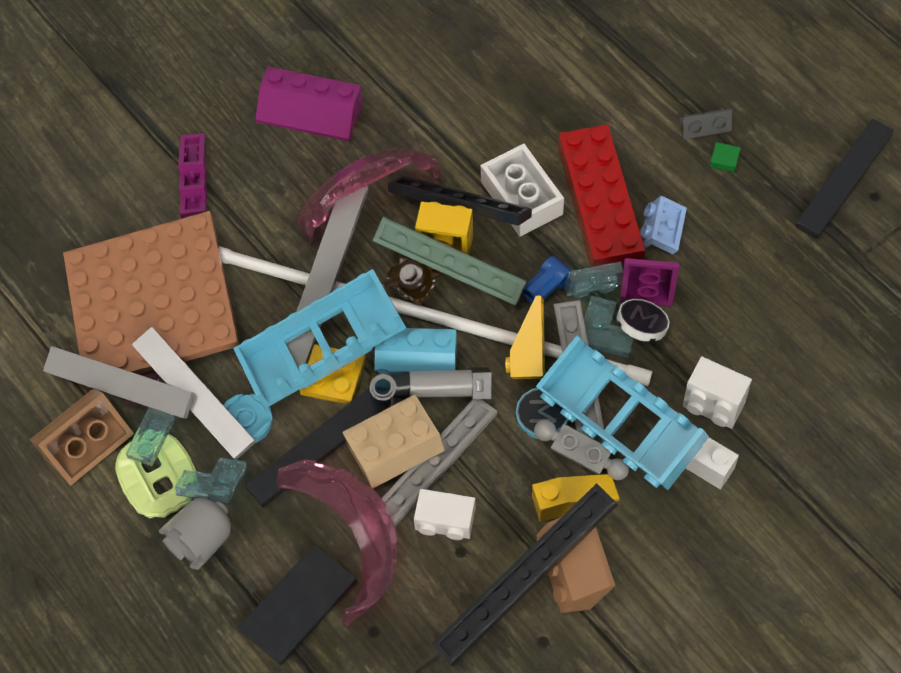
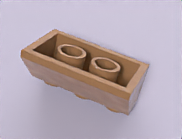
M93 388L33 436L30 441L45 460L71 486L134 433L106 396Z
M560 518L555 519V520H553V521H551V522H548V523L539 531V533L536 535L537 541H538ZM596 527L547 574L553 587L554 599L558 603L561 613L590 610L615 587Z

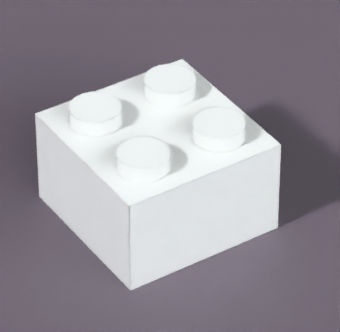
M701 356L687 383L683 407L687 408L694 415H703L711 419L718 426H727L732 429L746 402L752 379Z

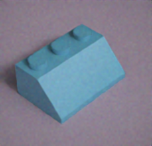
M406 328L375 346V370H456V329ZM380 379L375 383L377 389H387L390 385V382L386 379Z

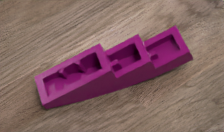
M205 133L180 135L178 167L180 171V217L182 219L207 212V159Z

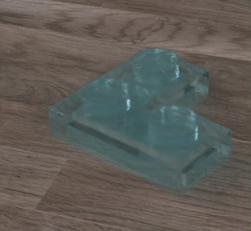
M591 296L584 318L589 347L594 350L629 358L634 338L626 334L621 327L611 325L617 302Z
M219 458L211 474L184 470L175 486L176 495L230 503L246 472V461Z

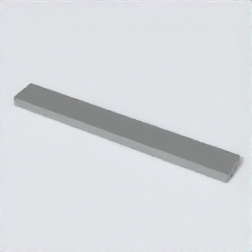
M343 180L296 312L309 306L313 301L333 292L369 190L368 186ZM312 330L286 343L298 368L304 363L308 364L316 341Z

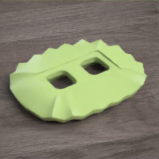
M152 432L142 435L128 443L117 456L115 471L123 493L135 510L149 519L153 517L164 518L170 513L177 512L180 508L191 502L192 498L198 493L200 480L192 459L182 444L170 434ZM157 456L161 466L150 473H146L142 467V462ZM163 478H169L173 488L163 494H157L153 487L154 483Z

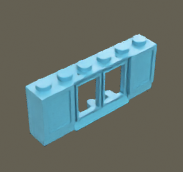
M372 269L359 275L344 286L336 288L323 298L313 301L302 310L290 314L286 319L266 328L251 339L243 341L233 349L257 398L265 408H268L297 390L305 389L368 353L374 346L406 329V326ZM344 311L358 339L354 336L349 337L346 340L347 345L333 353L318 325ZM312 330L323 351V359L311 366L304 363L298 368L286 343Z
M579 336L573 339L536 385L542 392L540 398L552 407L555 403L562 408L560 413L572 423L575 419L581 422L583 426L580 429L594 439L596 435L604 440L601 445L613 455L617 451L625 457L623 462L634 471L638 468L646 473L644 479L656 488L662 485L665 489L669 490L709 438L703 429H698L684 415L678 414L664 400L654 396L640 382L634 381L620 367L614 366L601 353L586 345ZM611 380L631 395V397L604 430L585 416L584 413ZM640 402L661 419L633 453L616 440L613 435Z

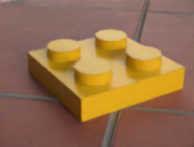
M317 344L313 346L308 362L309 366L323 359V351ZM331 348L333 353L339 350L336 348ZM365 354L305 389H300V394L348 405L354 400L366 360Z

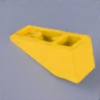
M535 296L510 349V357H506V373H510L512 379H542L545 375L544 299L542 296Z
M608 474L559 477L533 484L532 500L539 521L543 522L563 516L596 483L615 502L619 501L620 498L613 479Z

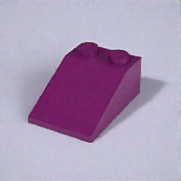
M625 258L622 271L620 303L631 299H641L654 303L657 306L672 307L679 263Z

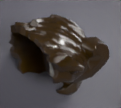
M401 256L398 265L391 267L388 271L387 281L383 282L382 285L385 288L395 290L404 299H409L416 304H422L423 301L427 300V297L435 287V279L444 275V273L407 256Z

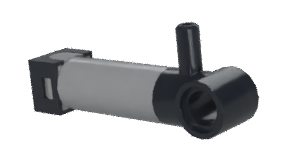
M470 367V370L388 371L387 369H377L370 375L368 383L370 393L377 400L384 401L391 398V407L401 402V398L416 395V397L471 396L472 399H491L492 372L489 367ZM380 379H386L390 382V385L385 390H379L375 387V383Z

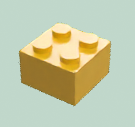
M421 202L415 231L466 254H470L473 240L472 209L464 206L441 205L438 202Z

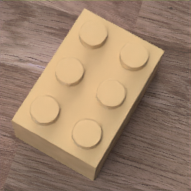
M416 395L342 432L350 452L372 489L445 451L439 432Z

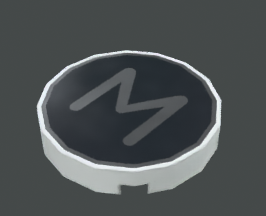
M641 299L625 301L620 305L616 317L617 322L620 321L622 324L621 329L626 334L641 341H650V339L655 338V341L662 339L666 335L670 323L667 314L660 307Z

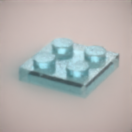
M621 262L569 271L564 286L566 295H574L575 298L589 295V292L599 290L600 293L613 291L618 286L623 273Z

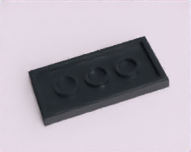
M314 544L238 627V630L282 666L357 582V579Z

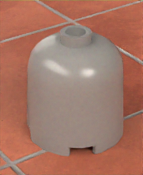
M195 498L159 530L160 534L165 533L166 538L162 541L179 560H182L184 557L192 562L190 568L198 570L231 534V523L227 516L228 510L219 501L213 502L206 498Z

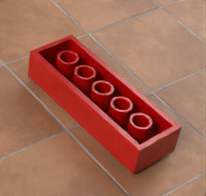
M608 124L559 133L558 151L592 275L623 270L625 258L644 260V245Z

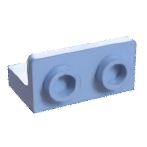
M663 196L648 203L644 210L645 222L640 230L644 249L652 244L671 254L677 252L687 208Z

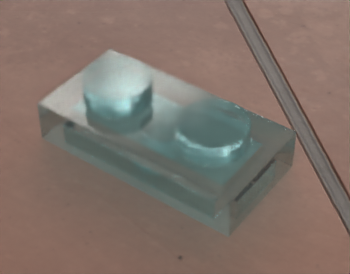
M149 407L126 452L127 458L153 466L175 422L174 415Z

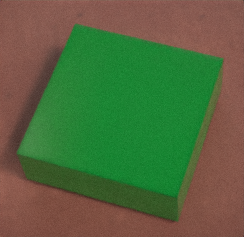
M716 142L710 167L735 172L740 147Z

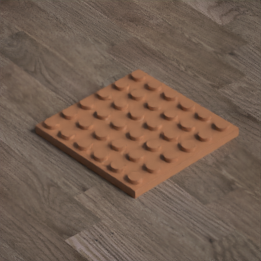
M210 211L63 252L79 355L140 375L154 371V369L132 344L151 327L183 362L240 345L213 216Z

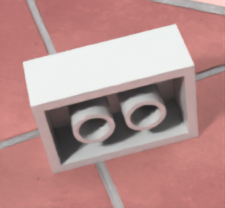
M525 144L481 165V183L493 199L532 209V217L519 226L511 224L519 237L563 215L564 197Z

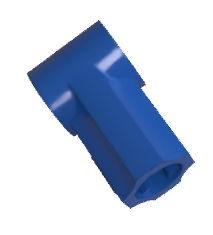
M551 256L543 263L539 273L524 286L522 293L531 304L535 296H542L545 300L557 288L561 290L567 286L574 276V271L556 256Z

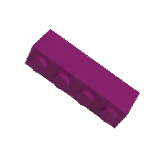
M267 66L259 89L256 122L350 141L363 104L361 85Z

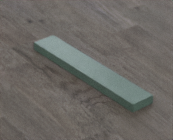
M387 217L382 218L373 238V241L513 305H516L526 284V280Z

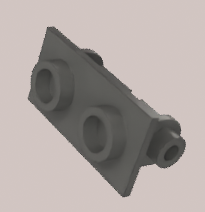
M720 108L719 110L703 114H684L683 117L679 118L680 127H683V139L732 131V109L724 110Z

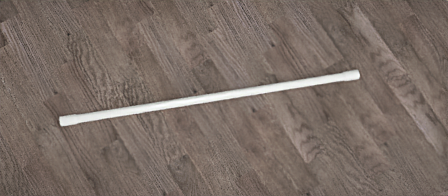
M219 246L222 263L236 265L306 286L310 273L233 252L228 248ZM336 281L334 290L345 284ZM389 297L398 313L494 341L513 345L518 334ZM545 342V355L558 359L562 354L561 346ZM608 360L614 366L620 367L634 381H638L645 386L649 385L652 376L651 370Z

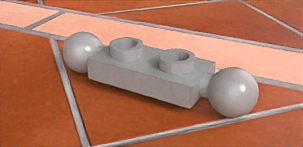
M546 419L540 420L534 427L535 436L541 441H554L551 450L597 475H600L602 469L605 468L608 475L614 480H622L627 477L629 466L621 458L610 459L611 452L604 448L601 443L563 424L559 432L556 430L554 423Z

